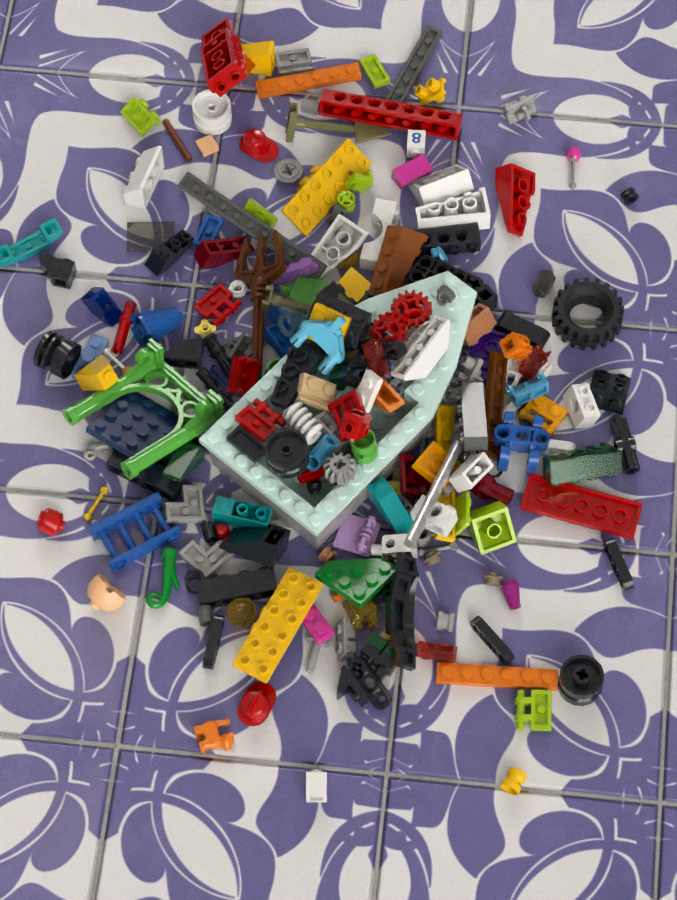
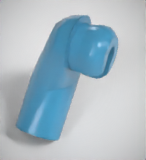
M441 247L431 248L430 253L433 258L438 257L440 261L448 264V257Z

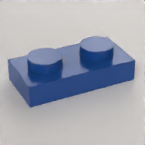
M207 214L193 241V246L198 248L201 241L217 239L224 225V219Z

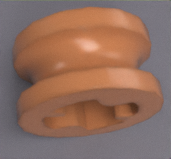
M327 546L320 553L318 560L320 562L324 561V564L328 561H333L337 552L331 551V547Z

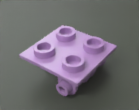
M350 515L339 527L332 547L369 558L371 546L375 544L382 524L376 522V517L371 515L366 519Z

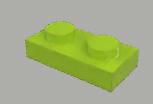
M375 53L359 59V65L374 89L390 83V78Z
M248 199L243 208L271 228H274L278 221L276 216L254 199Z

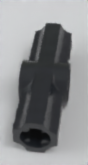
M617 417L610 421L614 437V450L616 456H619L623 473L633 475L640 471L636 454V441L634 436H631L627 419Z

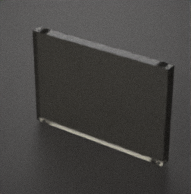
M127 222V252L152 251L175 235V222Z

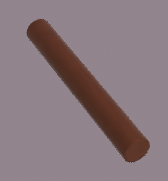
M164 119L162 124L186 162H190L192 160L190 153L170 121Z

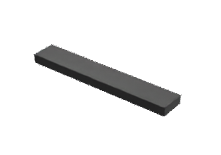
M428 25L426 26L385 100L405 103L440 41L443 31Z

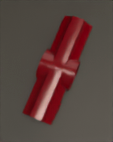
M487 474L472 489H469L480 499L487 500L489 498L496 502L500 500L506 506L510 504L515 491L497 483L493 477Z

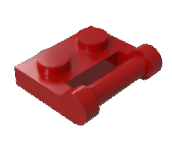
M356 390L351 391L327 406L329 412H332L339 431L342 418L339 411L340 407L344 415L346 410L352 408L366 412L360 395ZM339 434L341 442L348 441L345 435Z

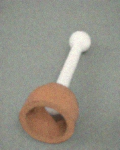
M105 348L103 354L108 355L122 369V376L125 375L132 366H124L110 353L109 348Z

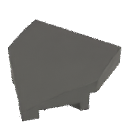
M242 332L238 337L222 339L231 363L234 356H249V359H252V336H246L245 332ZM263 340V349H264V347L266 346V343H265V341Z

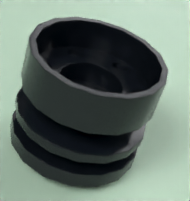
M51 330L40 340L34 353L33 363L45 371L50 370L51 374L64 380L71 375L77 360L81 356L82 347L70 339L65 340L64 336L58 335V333Z

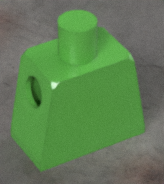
M297 277L294 286L283 284L281 294L289 296V300L312 305L316 295L327 286V281Z

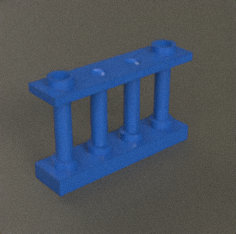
M158 492L89 526L93 541L102 540L112 558L108 561L111 572L121 570L134 560L167 543H174L181 537L178 525L171 528L166 523L165 517L160 511V507L163 505ZM149 513L154 514L164 531L156 537H153L143 520V516ZM131 522H136L147 541L136 546L125 526ZM115 530L119 531L129 548L128 551L121 555L118 554L108 537V534Z

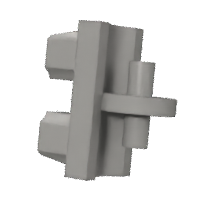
M523 95L518 98L517 103L503 105L507 123L511 125L521 119L529 121L531 119L530 115L537 112L534 104L535 97Z
M462 356L460 365L464 367L463 373L456 371L453 377H460L465 383L483 382L484 379L480 377L482 373L480 368L484 361L480 358ZM454 381L457 384L455 388L461 386V383Z

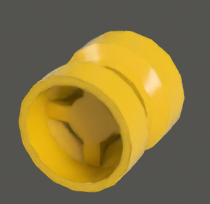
M510 767L507 771V778L503 779L500 787L507 793L517 796L521 791L520 786L525 783L528 776L522 770Z

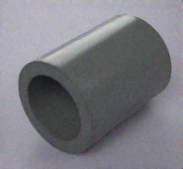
M199 606L197 610L200 626H211L213 621L211 606Z

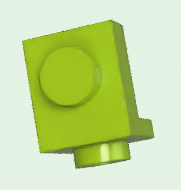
M368 169L362 175L353 173L345 181V188L364 193L373 185L372 170Z

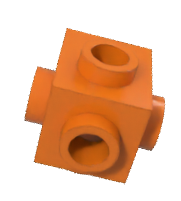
M511 332L499 341L505 358L521 361L532 352L530 340L526 335Z

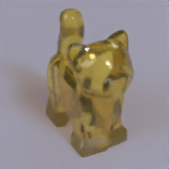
M347 599L342 602L343 608L350 612L353 630L361 629V622L363 621L368 622L369 629L377 628V606L372 599L361 609Z

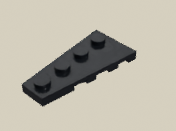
M306 339L299 348L294 346L296 342L292 343L291 348L287 352V360L282 366L280 379L277 380L270 399L272 405L286 410L294 403L298 397L297 390L300 374L305 372L312 375L326 355V352L316 342Z

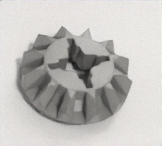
M287 158L275 165L274 174L279 182H285L286 185L290 182L294 184L303 175V168L297 160ZM286 167L289 171H291V175H288V173H286Z

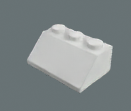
M162 146L145 150L141 157L137 158L136 168L134 172L130 173L128 185L123 188L122 196H124L125 204L146 209L165 167Z
M457 164L421 177L408 184L419 206L437 201L439 203L444 202L447 198L458 195L463 196L464 193L474 190L469 170Z

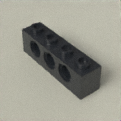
M478 223L415 230L429 236L427 241L423 242V244L427 245L421 246L420 249L422 251L415 259L422 255L431 256L430 250L431 248H436V246L441 247L446 255L475 253L480 251L481 248Z

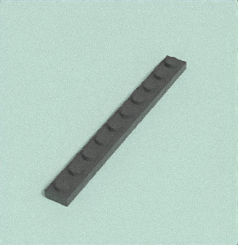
M190 172L185 174L177 185L180 189L258 241L259 235L262 234L267 248L275 253L276 246L271 243L275 231L273 228ZM280 234L286 261L289 263H299L302 258L310 257L313 262L318 263L319 269L308 276L319 279L328 266Z

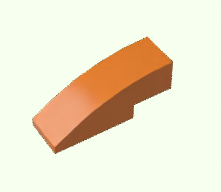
M381 377L383 382L373 404L381 410L391 413L404 405L405 401Z

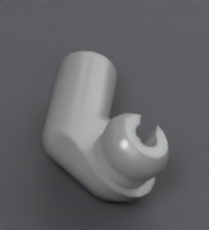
M104 442L91 443L84 452V458L92 461L100 451L109 450V446Z

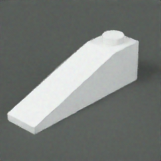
M341 214L336 217L311 253V255L328 266L321 277L359 249L369 234Z

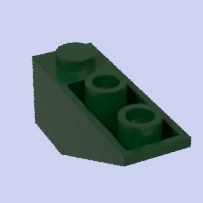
M195 437L176 450L162 475L169 477L173 481H181L204 461L206 448L199 443V437Z

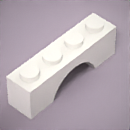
M376 198L372 211V223L382 233L374 241L363 244L360 255V268L375 271L387 225L396 226L394 222L399 219L400 210L397 209V202Z

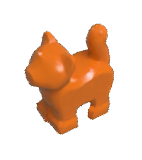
M229 718L207 721L202 725L193 727L197 741H199L201 754L205 753L206 750L219 747L226 751L232 748L235 739L233 737L234 732L224 733L220 736L218 729L219 727L227 726L230 723Z

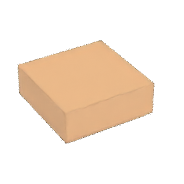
M211 134L195 141L203 157L219 151V146Z

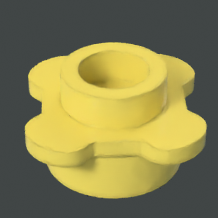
M206 319L201 320V324L194 328V332L202 339L216 331V326L208 323Z

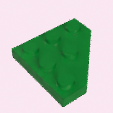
M385 558L328 561L315 573V578L361 609L391 580V576L396 574V566Z

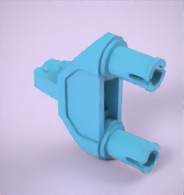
M342 316L338 317L334 322L331 320H305L300 324V329L290 338V342H296L294 346L299 348L310 336L328 354L317 367L319 371L324 369L321 373L327 375L336 364L344 360L343 332L340 329L347 321Z

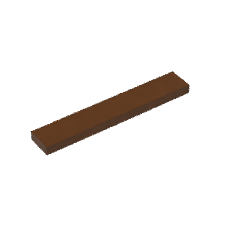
M495 350L490 352L485 396L488 450H480V453L485 452L488 458L493 461L499 457V447L493 443L495 428L502 424L508 358H505L504 355Z

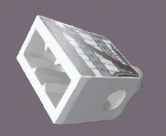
M408 534L384 535L382 537V544H372L371 555L382 556V558L396 566V555L400 553L418 559L417 544L414 548L405 546L404 541Z

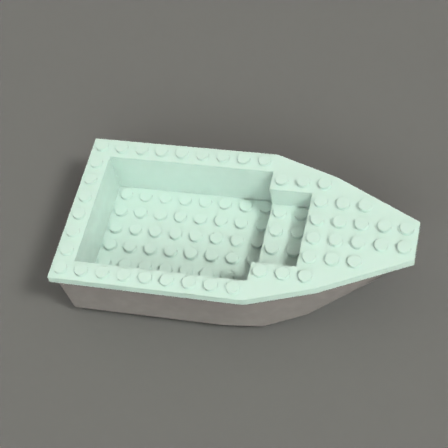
M449 271L371 297L355 305V307L372 313V326H374L373 319L379 320V314L391 313L393 298L398 299V293L405 295V290L409 293L415 290V294L423 292L422 297L428 296V302H432L430 320L434 315L448 318L450 320L448 349L426 378L416 379L404 391V396L402 397L405 401L404 405L391 413L381 410L374 404L372 405L369 412L373 416L370 422L372 425L370 429L376 437L378 456L373 462L368 464L356 461L357 474H355L354 480H349L348 485L341 482L340 486H335L330 483L329 479L323 476L320 479L322 480L321 492L316 494V491H314L312 495L307 491L306 483H299L297 476L282 478L270 471L265 455L254 464L226 441V437L239 425L235 421V416L248 404L255 409L256 407L252 403L256 398L269 404V408L274 412L283 414L285 410L272 405L270 399L277 380L280 379L282 366L288 357L287 354L199 438V443L208 449L213 465L219 469L223 476H228L259 505L273 508L272 515L286 527L292 528L306 539L307 544L312 548L316 547L318 549L368 498L367 486L382 476L386 480L400 465V454L410 455L430 430L436 411L457 368L477 297L475 290ZM441 285L448 286L456 295V298L445 306H440L436 300L437 289ZM408 326L405 328L406 331H410L409 334L405 335L407 339L414 332V326H411L410 330H408ZM367 333L364 340L373 338L372 336H368ZM326 353V355L324 356V358L322 359V361L320 362V364H321V363L323 362V360L328 356L327 353ZM380 365L379 369L383 371L385 370V367L383 365ZM316 368L312 375L330 382L328 378L333 368L327 375L321 373L324 369L319 371ZM390 377L386 381L389 384L393 379ZM347 386L344 391L336 389L334 400L353 390L357 391V388L354 389ZM398 386V387H397L396 389H394V390L398 393L399 388H400L401 386ZM303 403L302 408L307 407V413L313 414L311 419L323 412L320 409ZM261 414V415H263L266 419L269 418L267 415ZM287 422L284 427H280L278 424H274L277 427V429L291 428L290 424H288ZM316 442L308 445L309 453L316 446ZM346 444L345 447L341 450L343 455L349 444Z

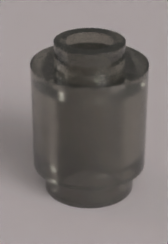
M539 271L532 286V293L535 296L545 298L546 295H549L556 280L552 271Z

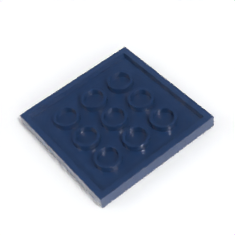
M132 392L119 397L86 427V433L130 458L169 434L176 427L179 415L139 392Z

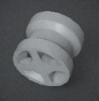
M439 611L437 630L446 629L448 632H453L455 613L445 614L443 611Z

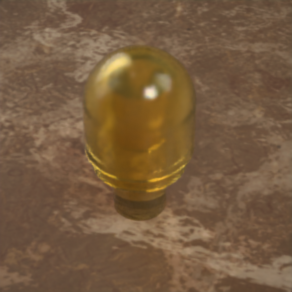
M358 251L353 252L338 264L339 269L343 270L346 267L350 269V267L353 268L358 265L361 254Z

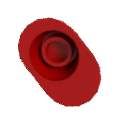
M259 129L246 130L244 136L239 141L240 150L260 162L274 161L279 155L277 143L268 138Z
M256 682L247 688L237 709L238 717L242 723L248 726H258L267 719L277 698L273 686L264 682Z

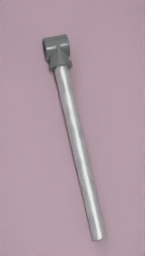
M458 420L454 424L452 436L449 440L451 447L404 541L405 546L408 548L416 546L461 451H464V443H460L459 435L463 430L459 429Z

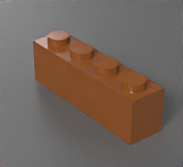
M387 225L369 292L380 295L403 287L405 283L403 281L407 273L411 272L413 268L412 263L416 256L420 255L422 251L420 248L429 236L404 226Z

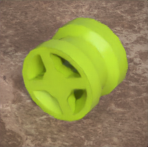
M345 190L340 192L337 197V204L345 208L346 214L351 213L355 209V195L351 191Z

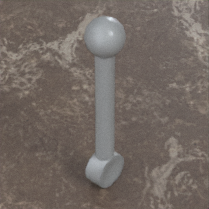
M453 542L447 546L426 550L419 549L417 553L419 556H424V554L434 550L435 552L447 549L454 551L457 549V543Z

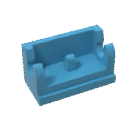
M542 371L537 372L538 375L522 384L515 387L507 386L506 393L516 408L549 393V381Z

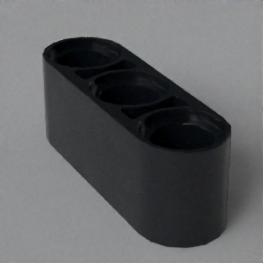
M507 311L502 313L497 324L494 326V330L506 334L515 332L526 335L530 340V345L533 346V350L536 352L543 350L551 336L549 331Z

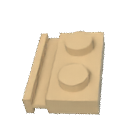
M305 372L301 373L296 401L329 412L327 406L334 402L337 385Z

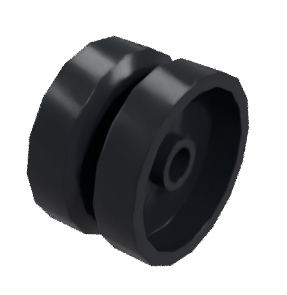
M280 428L273 431L267 437L265 456L270 471L282 478H293L300 475L307 468L309 463L308 443L300 431L293 428Z
M579 654L567 659L560 669L558 678V690L563 699L575 706L589 705L597 700L604 683V671L601 664L588 655Z

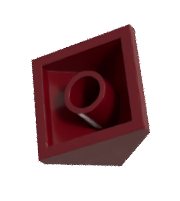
M401 453V496H404L406 499H420L422 495L427 496L431 483L411 467L419 457Z

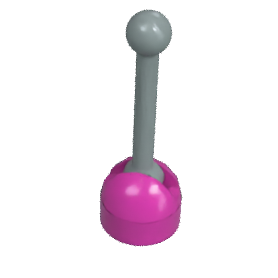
M571 147L567 149L566 156L572 162L571 183L569 187L575 189V162L580 159L581 150L577 147Z

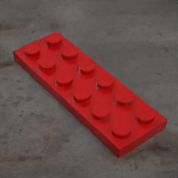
M530 473L520 509L633 540L643 503Z

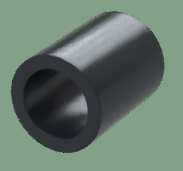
M212 521L204 522L200 525L206 543H213L218 540V535Z

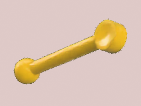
M107 487L100 489L101 493L89 512L84 514L85 520L91 519V514L102 497L108 494Z

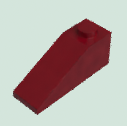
M247 236L201 241L193 256L201 269L217 268L239 258L244 238ZM250 243V246H251V252H250V253H252V252L254 251V248H253V246H252L251 243Z

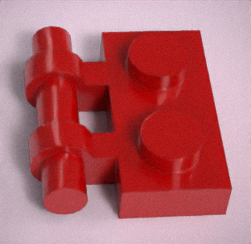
M219 283L193 306L194 310L206 320L213 316L215 319L211 324L217 327L219 324L226 322L228 316L235 314L242 305V302L239 299L232 302L233 293ZM226 306L227 308L222 313L218 311L221 307Z
M256 398L252 403L256 408L254 409L248 404L235 416V421L262 443H265L267 437L277 430L274 424L284 427L286 421L279 412H274L270 409L269 404ZM261 414H265V415H267L269 418L266 419V418H265L263 415H261Z

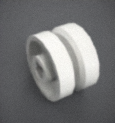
M209 89L195 96L192 102L194 125L197 130L205 135L211 134L212 136L227 131L232 122L229 97L226 94L219 97Z

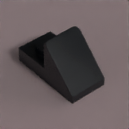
M343 665L337 688V700L349 693L355 703L358 702L363 707L368 703V694L346 665Z

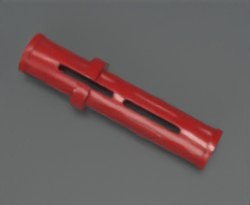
M129 301L125 302L123 313L119 317V327L111 348V352L117 355L118 351L119 355L123 354L128 332L133 324V321L130 322V316L134 314L137 304L133 301H130V305Z

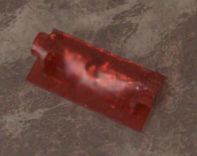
M372 338L362 344L369 370L374 371L379 377H389L391 370L387 360L381 359V357L385 356L382 342H379V339Z
M535 345L532 348V352L528 354L529 357H526L518 366V372L523 375L520 380L534 378L539 368L548 361L547 358L551 351L545 353L541 345Z

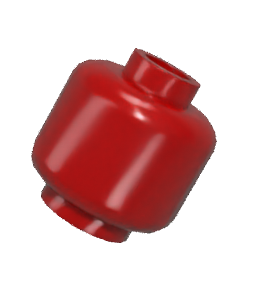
M46 508L44 511L41 510L36 522L38 530L51 536H56L58 531L62 532L66 521H63V513L51 508Z

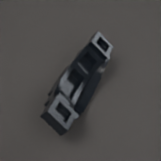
M400 553L396 555V574L391 576V594L386 596L385 634L390 635V650L395 651V666L412 671L416 669L417 656L414 636V606L418 580L417 558Z

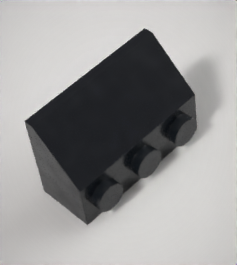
M319 292L311 305L307 320H309L313 307L317 302L352 318L343 340L345 350L358 349L359 343L364 340L370 329L369 326H372V313Z

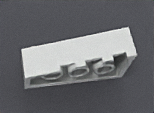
M485 187L479 188V191L471 193V191L466 192L458 198L450 197L441 203L437 201L415 208L416 230L478 223L479 230L490 229L491 214Z

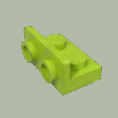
M134 96L120 112L144 136L155 124L161 126L162 123L159 121L160 116L154 110L150 111L148 109L150 105L143 98L139 100Z

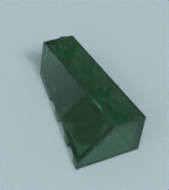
M607 442L600 443V447L590 445L586 446V450L573 449L570 454L561 452L543 457V480L552 486H560L564 482L579 483L580 480L584 479L593 481L597 480V477L603 476L612 478L616 474H622V451Z

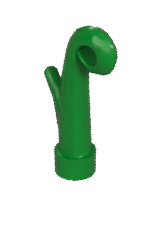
M162 549V593L152 591L147 594L146 603L151 608L158 609L167 603L172 590V584H174L177 590L180 589L175 568V561L177 560L176 549ZM152 597H157L159 601L154 602Z

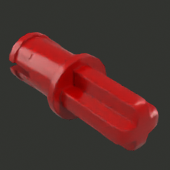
M324 464L317 471H303L297 476L299 483L304 484L314 479L320 480L321 477L325 476Z

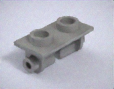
M343 616L334 626L337 661H340L344 656L347 660H352L356 655L355 641H348V639L355 638V624L352 620H345Z

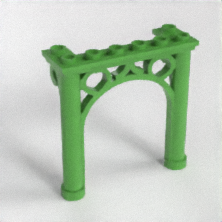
M152 338L148 339L147 348H142L136 353L134 360L137 363L125 375L118 378L119 381L107 390L96 391L75 405H69L62 410L65 420L73 426L117 398L132 392H149L159 395L175 407L179 415L176 427L163 438L121 463L122 471L129 479L135 478L145 468L210 429L224 415V400L221 395L216 394L211 389L208 390L206 397L200 393L197 387L192 386L184 376L176 372L174 367L169 366L164 361L163 346ZM153 379H160L164 383L161 385L150 384V381ZM194 409L195 415L185 414L184 411Z

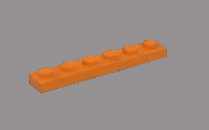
M358 62L259 80L255 81L258 98L264 99L362 80V75Z
M437 662L436 684L557 691L558 670Z

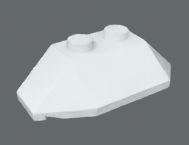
M434 315L431 317V320L415 329L408 338L409 340L404 343L407 348L406 355L399 360H392L390 374L405 381L426 378L448 349L450 320Z

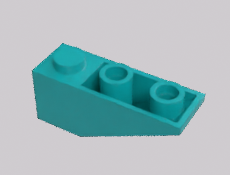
M217 495L212 509L214 523H224L231 527H268L273 513V508Z

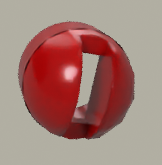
M224 523L214 525L218 540L226 538L230 532L228 525Z

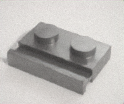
M309 48L275 53L279 77L314 70Z

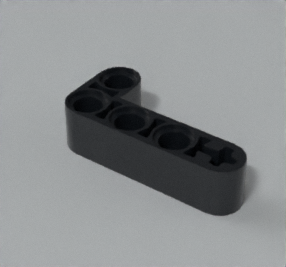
M428 255L420 256L409 274V284L416 282L415 280L420 281L435 274L449 271L475 291L484 285L481 278Z

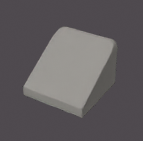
M307 93L302 99L301 111L317 115L321 96Z

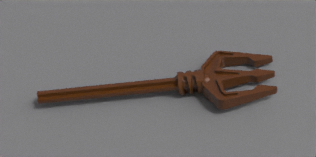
M277 230L274 231L271 242L276 246L274 264L267 266L265 256L267 246L264 236L260 234L256 244L257 254L253 269L246 271L247 256L251 252L249 239L245 237L234 271L236 279L252 288L250 292V301L254 303L252 359L261 360L257 382L262 378L264 334L262 300L265 299L266 285L269 286L274 283L287 269L280 233Z

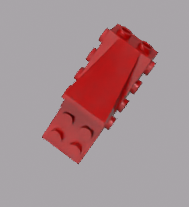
M228 16L201 36L203 47L200 48L206 83L213 94L216 93L221 97L248 77L255 64L243 52L242 41L235 34L233 22Z

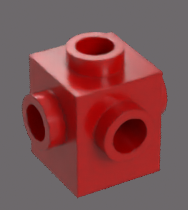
M356 408L346 410L345 415L340 420L341 428L339 433L345 435V438L351 441L364 438L369 433V422L372 415Z

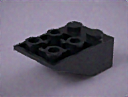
M269 524L268 527L233 528L219 545V548L228 553L242 556L247 560L261 563L263 566L273 568L287 550L291 530L274 524Z

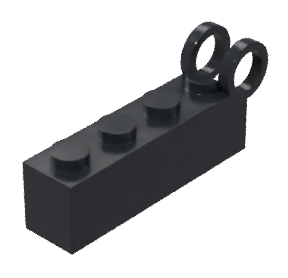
M113 448V453L107 460L108 471L153 493L158 492L161 497L171 502H176L181 494L182 486L186 485L185 477L181 481L169 479V477L162 475L166 465L157 462L149 469L145 468L139 472V475L135 478L129 479L121 468V463L129 459V457Z
M260 567L254 571L243 570L233 575L222 574L217 578L211 579L204 578V574L200 569L191 568L184 576L186 589L188 592L198 595L199 606L210 605L211 609L271 598L277 588L272 567ZM193 572H196V573H199V574H200V575H191V576H189V575H190L191 573H193ZM193 579H199V580H200L198 583H191V582H190V581L193 580Z

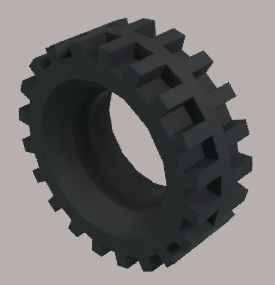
M585 277L584 282L574 279L573 285L566 283L564 290L559 289L557 297L554 298L551 317L552 327H556L555 333L557 336L562 335V342L565 343L568 340L571 342L570 347L575 348L576 345H579L581 350L584 351L586 347L596 350L597 345H601L604 348L607 345V341L612 343L615 340V335H619L624 316L623 299L621 296L617 297L618 291L615 288L613 290L609 289V283L606 282L602 285L599 283L600 279L596 278L595 282H590L589 277ZM579 304H592L602 310L605 319L598 327L583 328L571 320V310Z

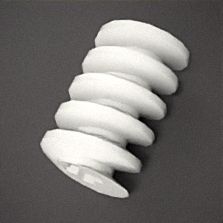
M297 402L288 407L283 412L282 417L290 424L291 428L300 431L305 436L308 445H311L321 437L322 432L320 430L322 429V424H317L318 420L316 418L311 419L313 414L307 413V407L302 408V402Z

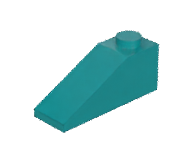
M382 476L367 486L368 498L396 534H408L413 520L393 488Z

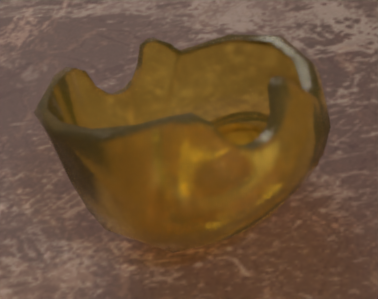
M246 597L234 599L228 605L226 613L228 621L235 627L241 628L247 627L255 621L257 610L256 605Z

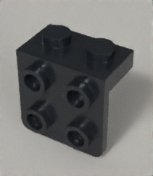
M594 370L590 389L598 409L623 414L631 378L624 374L609 373L606 370Z

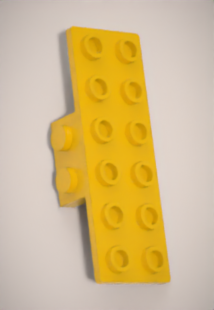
M346 139L325 163L313 166L310 170L311 174L299 181L298 184L300 186L296 189L297 193L282 208L281 212L304 236H307L326 216L330 207L338 202V194L349 190L345 188V181L353 173L362 175L372 163L350 139Z
M289 567L269 602L261 609L259 619L253 623L250 634L234 659L232 667L264 683H268L322 590L323 583Z

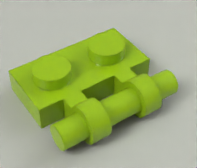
M518 690L517 697L515 698L517 712L514 716L516 730L523 731L524 724L530 723V731L551 732L552 690H531V697H525V691ZM525 706H531V714H525Z

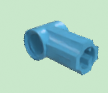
M327 433L309 453L307 469L317 471L326 462L327 457L339 445L337 438Z

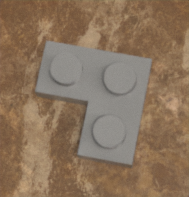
M183 485L181 488L183 502H165L166 523L205 522L202 485Z
M193 540L178 552L179 556L192 568L200 569L204 574V578H210L234 556V553H228L219 548V545L222 543L221 540L207 552Z

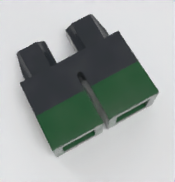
M359 349L345 350L344 360L334 366L328 380L337 385L336 389L338 391H344L347 386L356 389L363 378L366 368L371 367L374 361L368 354L363 355Z
M373 631L360 650V656L366 658L370 665L376 668L374 671L382 681L387 675L391 677L396 668L395 651L390 650L388 640ZM358 663L357 667L361 669L362 664Z

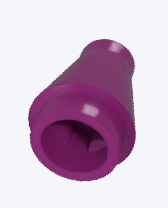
M516 579L502 582L500 590L509 605V609L515 610L520 608L519 583L516 582Z

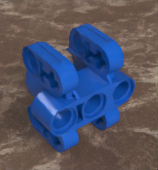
M505 411L503 424L495 428L493 443L500 447L497 471H507L510 452L517 451L529 453L526 474H536L540 453L547 450L550 441L549 433L542 429L543 416L533 415L532 427L514 425L515 412Z

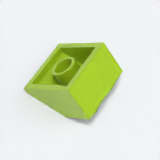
M500 500L470 511L471 523L468 529L480 555L517 542L508 507Z

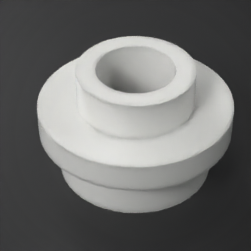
M235 280L229 285V291L233 293L234 298H241L247 293V286L242 281Z

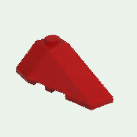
M513 163L495 168V187L507 233L522 237L527 221L526 212L531 207L530 198L535 193L536 173Z

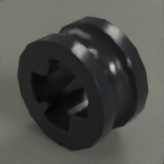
M628 188L621 193L620 197L624 200L625 205H630L638 199L639 195L635 193L634 188Z

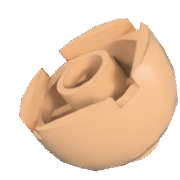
M99 573L88 584L87 594L91 600L89 604L97 611L99 609L106 612L117 610L122 606L126 597L117 587L112 586L107 578Z

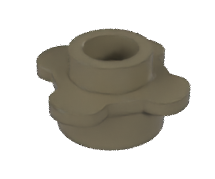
M434 550L425 555L426 560L423 561V564L427 563L428 567H431L442 560L440 556L442 552L436 553Z
M488 572L487 575H484L483 579L485 580V585L501 586L503 577L499 576V573Z

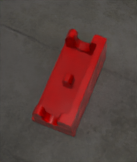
M234 356L227 393L242 398L257 383L261 360L249 359V356Z

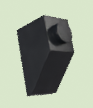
M184 339L163 353L164 361L172 367L202 368L204 355L203 341Z

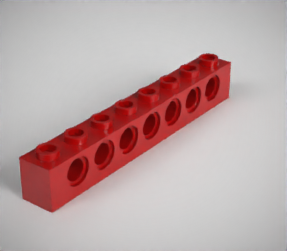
M324 89L319 103V115L404 131H408V129L426 130V135L458 140L462 126V113Z

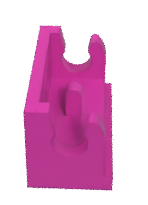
M422 154L393 169L391 178L401 190L407 184L426 174H431L434 169L425 155Z

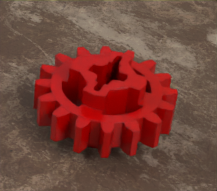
M405 290V295L398 293V299L393 298L391 314L395 313L398 314V317H403L404 321L402 323L408 324V330L411 329V326L417 329L419 324L422 325L425 321H429L430 315H432V302H428V296L422 297L423 292L415 294V290H412V293Z
M385 312V315L379 314V320L373 319L375 325L369 326L372 332L368 333V336H372L375 340H399L402 342L409 340L405 337V335L410 333V331L405 330L408 324L402 323L404 318L398 317V314H391L389 312ZM379 345L380 352L385 354L383 347Z

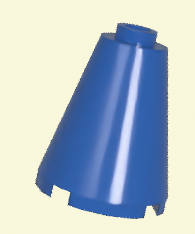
M176 307L137 312L130 316V322L133 321L134 324L131 330L140 346L145 345L147 348L148 339L152 338L158 342L182 324L184 315Z

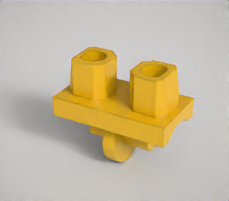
M432 77L426 82V87L421 84L416 86L415 95L420 98L419 104L425 106L432 101L442 103L445 100L446 91L444 90V83L446 79L442 77L436 80Z

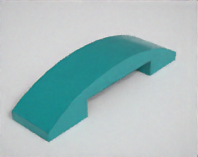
M56 218L39 226V231L8 247L7 243L0 246V267L23 261L56 241L64 233Z

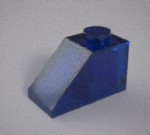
M92 287L81 298L90 312L109 327H113L123 313L103 287Z

